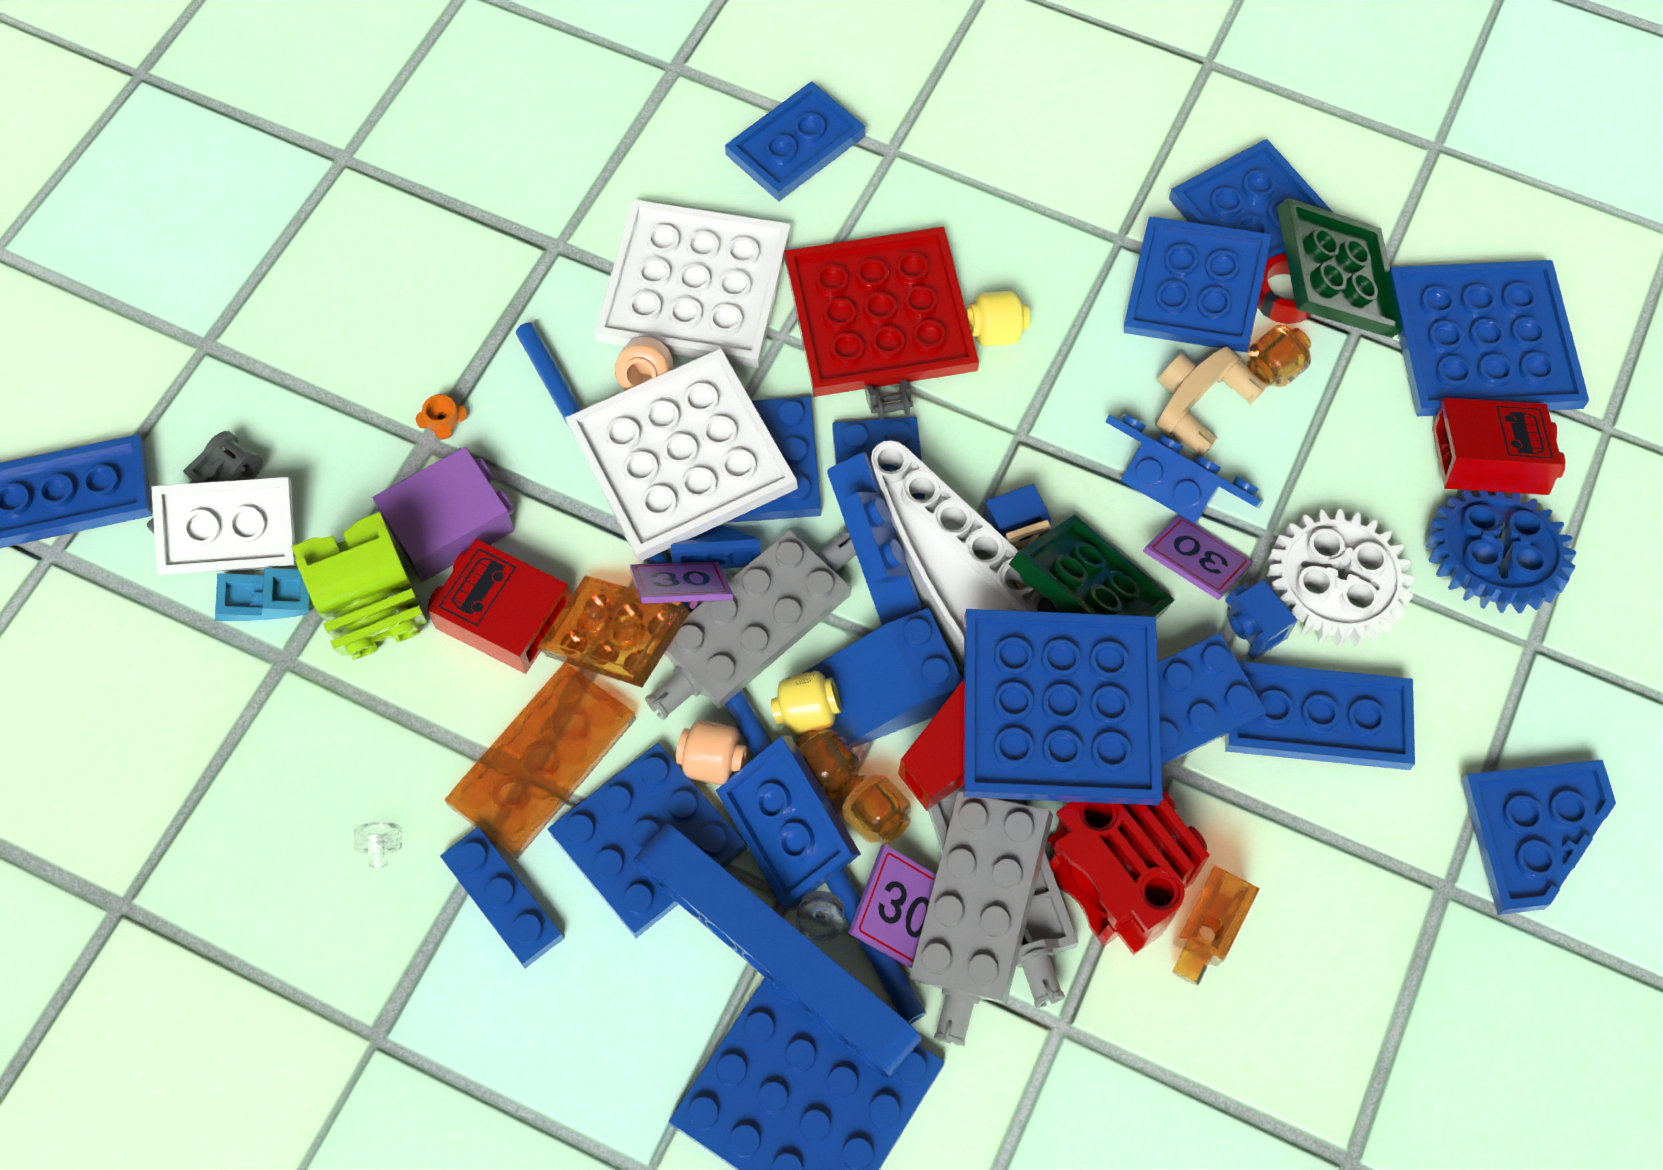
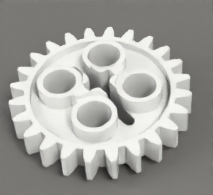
M1338 509L1334 518L1330 520L1326 512L1320 510L1315 522L1305 514L1298 526L1290 523L1284 535L1278 536L1273 546L1275 549H1272L1267 560L1271 565L1265 574V578L1273 580L1270 588L1277 596H1281V601L1297 620L1304 623L1301 635L1305 636L1314 629L1318 631V643L1322 644L1329 634L1334 636L1337 647L1342 646L1347 636L1350 637L1355 646H1360L1365 638V634L1374 642L1378 639L1382 630L1389 633L1396 624V620L1400 621L1407 610L1405 606L1413 597V593L1408 589L1413 584L1415 577L1404 574L1412 562L1407 559H1398L1404 548L1403 544L1390 546L1387 543L1392 535L1391 531L1384 532L1381 535L1375 532L1378 521L1373 520L1367 526L1361 525V515L1358 512L1351 521H1347L1342 509ZM1315 548H1322L1331 556L1322 555ZM1359 561L1370 564L1374 570L1364 568ZM1304 585L1316 587L1320 594L1308 591ZM1348 599L1359 601L1364 608L1352 605Z

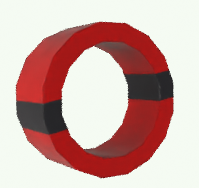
M1278 254L1267 261L1258 309L1264 316L1275 322L1284 324L1300 323L1312 314L1297 310L1295 301L1282 299L1274 294L1267 281L1275 275H1290L1286 254Z

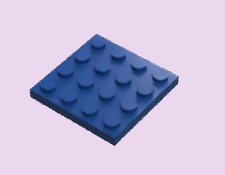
M1553 260L1390 267L1389 273L1402 327L1399 337L1417 417L1437 416L1443 398L1547 404L1548 411L1584 409L1587 405L1589 396Z
M966 609L964 616L963 797L1159 805L1163 797L1156 617Z
M764 978L668 1122L670 1126L735 1170H880L943 1069L945 1061L922 1046L917 1045L891 1078H884L776 986Z

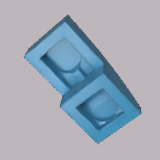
M264 568V575L217 573L215 621L271 620L296 617L309 613V593L298 569Z

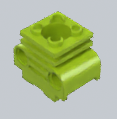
M380 512L357 520L350 528L343 531L342 533L345 538L343 542L337 543L334 536L313 537L291 546L310 598L318 614L327 621L323 623L324 628L334 638L330 641L333 650L342 657L351 656L353 660L378 651L376 644L389 638L395 637L397 643L413 638L421 633L419 626L428 623L420 608V603L414 593V588L396 544Z

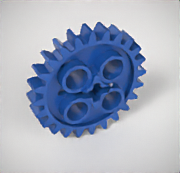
M1463 490L1459 499L1451 496L1445 507H1439L1427 531L1430 536L1427 540L1426 548L1433 550L1428 559L1429 562L1440 564L1436 573L1437 577L1450 576L1452 578L1448 589L1453 590L1459 587L1465 589L1463 600L1467 601L1474 595L1480 597V607L1483 609L1487 607L1490 601L1496 602L1500 613H1504L1508 604H1512L1514 609L1520 614L1524 611L1527 604L1533 609L1539 610L1544 601L1552 603L1558 592H1563L1576 566L1571 563L1576 555V551L1568 548L1573 538L1570 535L1559 534L1565 525L1563 522H1550L1548 520L1552 513L1551 509L1541 512L1535 509L1537 505L1536 499H1532L1525 504L1521 502L1520 493H1514L1511 498H1507L1504 492H1495L1494 496H1490L1487 491H1477L1474 497L1469 491Z

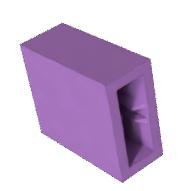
M466 447L372 497L389 531L422 582L453 566L458 555L464 550L468 551L475 539L490 545L514 531L509 515L515 511L509 498L502 489L497 492L494 491L489 483L493 481V476L481 457L474 461Z

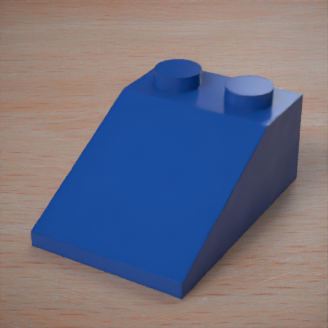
M929 608L886 623L802 672L803 674L810 671H819L826 679L833 678L836 684L842 712L836 714L833 726L825 729L836 754L847 749L849 750V747L860 746L933 718L963 681ZM838 739L844 740V742H845L846 745H844L841 741H837V740H838Z

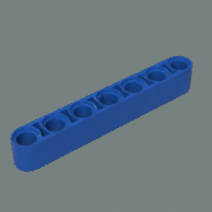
M665 824L633 858L634 864L647 878L884 1078L890 1079L922 1040L919 1033L905 1019L673 826Z

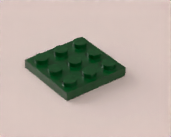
M1291 198L1285 199L1278 205L1277 210L1296 309L1390 338L1399 334L1402 327L1389 273L1390 265L1382 229Z
M1075 514L1019 550L1009 563L1019 573L1022 581L1028 586L1039 590L1054 604L1055 609L1059 613L1146 616L1158 619L1175 601L1173 597Z

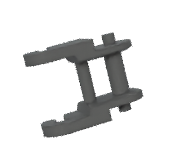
M900 380L899 394L880 397L877 389H873L871 385L865 386V396L871 414L877 413L880 420H883L884 413L903 410L906 416L910 415V407H914L913 401H911V391L907 380ZM900 400V402H894V403L883 404V403H885V402H891V401Z

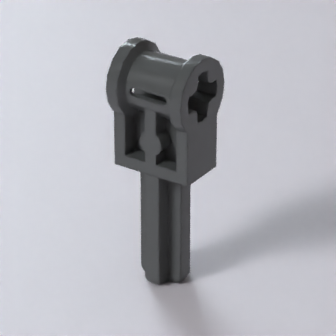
M223 431L215 435L207 443L204 451L183 472L190 480L188 484L252 480L256 478L262 469L263 460L257 453L248 452L240 446L237 437L233 433ZM152 518L147 522V527L154 534V519Z

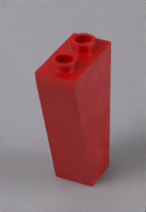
M964 679L900 760L898 775L926 811L963 785Z

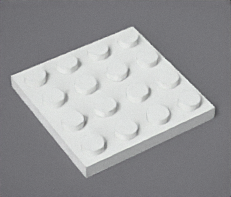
M632 199L594 332L596 342L626 346L631 340L636 338L652 337L661 341L671 354L700 358L721 348L730 364L759 368L785 259L784 251L787 250L791 234L790 224Z
M721 348L565 417L580 451L638 562L671 548L673 543L691 539L798 489L795 476Z

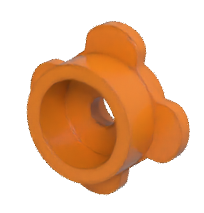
M437 394L424 402L422 412L416 415V423L418 427L428 428L435 432L438 439L444 440L452 436V429L458 422H462L467 418V411L462 405L456 406L453 399L449 396ZM445 415V418L438 419L439 416Z

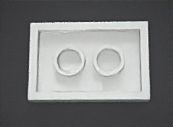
M289 477L151 486L157 575L167 576L297 566L296 557L291 546L295 545L292 487Z

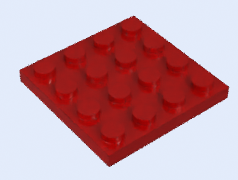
M944 227L784 251L787 274L814 397L865 389L866 385H871L872 388L900 384V380L904 379L907 382L978 371L979 360Z

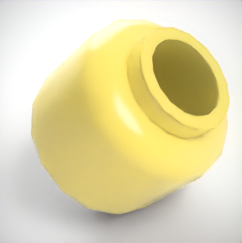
M1013 291L982 292L975 298L974 303H970L967 307L966 313L972 337H975L977 342L985 347L1014 345L1020 340L1023 330H1028L1030 326L1028 305H1022L1019 296Z
M810 671L781 680L777 690L778 697L771 699V708L776 723L778 725L786 724L788 730L795 736L830 728L835 723L836 714L842 712L839 693L833 678L826 679L819 671Z

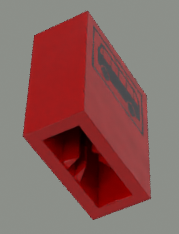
M1443 398L1432 431L1444 489L1550 495L1556 479L1561 478L1564 474L1566 461L1564 453L1559 452L1556 441L1557 425L1555 422H1551L1547 404Z
M475 539L468 551H462L456 558L453 565V573L444 586L440 585L434 590L429 599L427 611L435 629L527 674L573 602L567 583Z

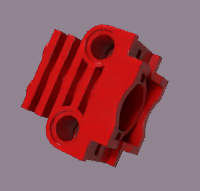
M1162 789L1163 800L1159 805L1070 802L1056 812L1059 823L1055 834L1047 839L1048 845L1055 852L1054 857L1049 862L1057 886L1079 904L1086 916L1090 930L1103 947L1119 936L1130 952L1135 955L1158 939L1166 931L1182 905L1185 896L1184 888L1186 889L1194 883L1210 856L1206 851L1207 844L1203 836L1193 826H1186L1175 812L1177 808L1173 799L1164 789Z

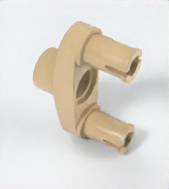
M1228 346L1218 350L1198 366L1183 353H1180L1164 370L1157 381L1173 396L1155 425L1167 436L1172 434L1197 454V456L1203 457L1217 441L1218 437L1210 433L1189 414L1191 412L1190 409L1216 382L1221 383L1223 381L1248 401L1247 403L1250 405L1264 392L1269 384L1263 382L1248 367L1241 363V357Z

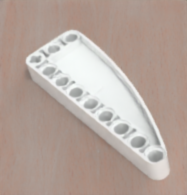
M890 440L883 441L874 448L870 464L883 500L889 510L890 519L899 544L904 551L905 560L918 596L925 608L930 609L941 635L963 668L964 616L966 609L1031 612L1049 610L1059 613L1047 597L1039 590L1024 583L1019 573L1009 565L1018 550L907 447L899 442ZM890 464L897 467L898 470L889 472L883 470L880 466ZM914 493H923L927 495L930 499L920 501L916 500L911 495ZM955 522L961 528L959 530H949L942 523ZM986 551L993 558L982 560L976 557L974 552ZM1008 580L1019 581L1025 589L1014 590L1005 582Z

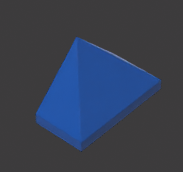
M722 525L716 526L691 539L671 544L672 563L719 562L721 569L746 567L761 554L759 538Z

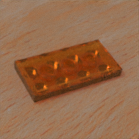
M564 662L448 794L444 801L449 808L474 827H479L486 836L518 859L635 722V712Z

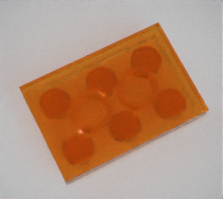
M585 575L538 645V648L546 657L643 688L690 612L682 602L641 603L636 589Z

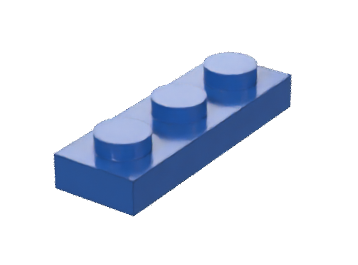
M479 827L440 855L443 862L524 969L564 939L553 922Z

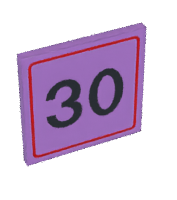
M1181 515L1176 517L1143 550L1145 554L1217 600H1220L1253 563V560Z
M719 562L630 564V572L641 603H665L667 609L671 610L673 609V602H688L690 608L694 609L696 608L697 601L733 600L732 590Z
M886 844L881 845L848 933L912 969L936 874Z

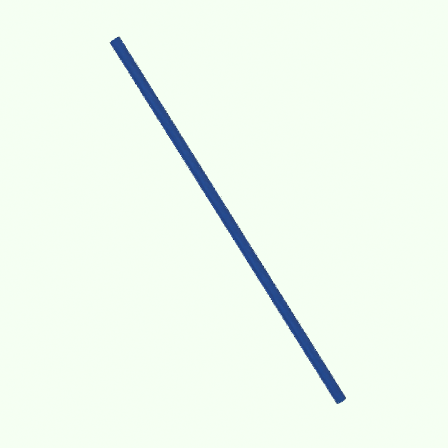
M531 322L520 325L516 330V335L566 422L565 417L583 409L535 325ZM664 551L643 560L645 564L670 563ZM673 602V609L671 610L679 623L694 609L690 608L688 602ZM743 690L739 691L725 706L753 756L756 757L773 742ZM843 868L825 883L851 927L861 897ZM857 939L899 1015L909 1024L924 1017L927 1012L899 963Z

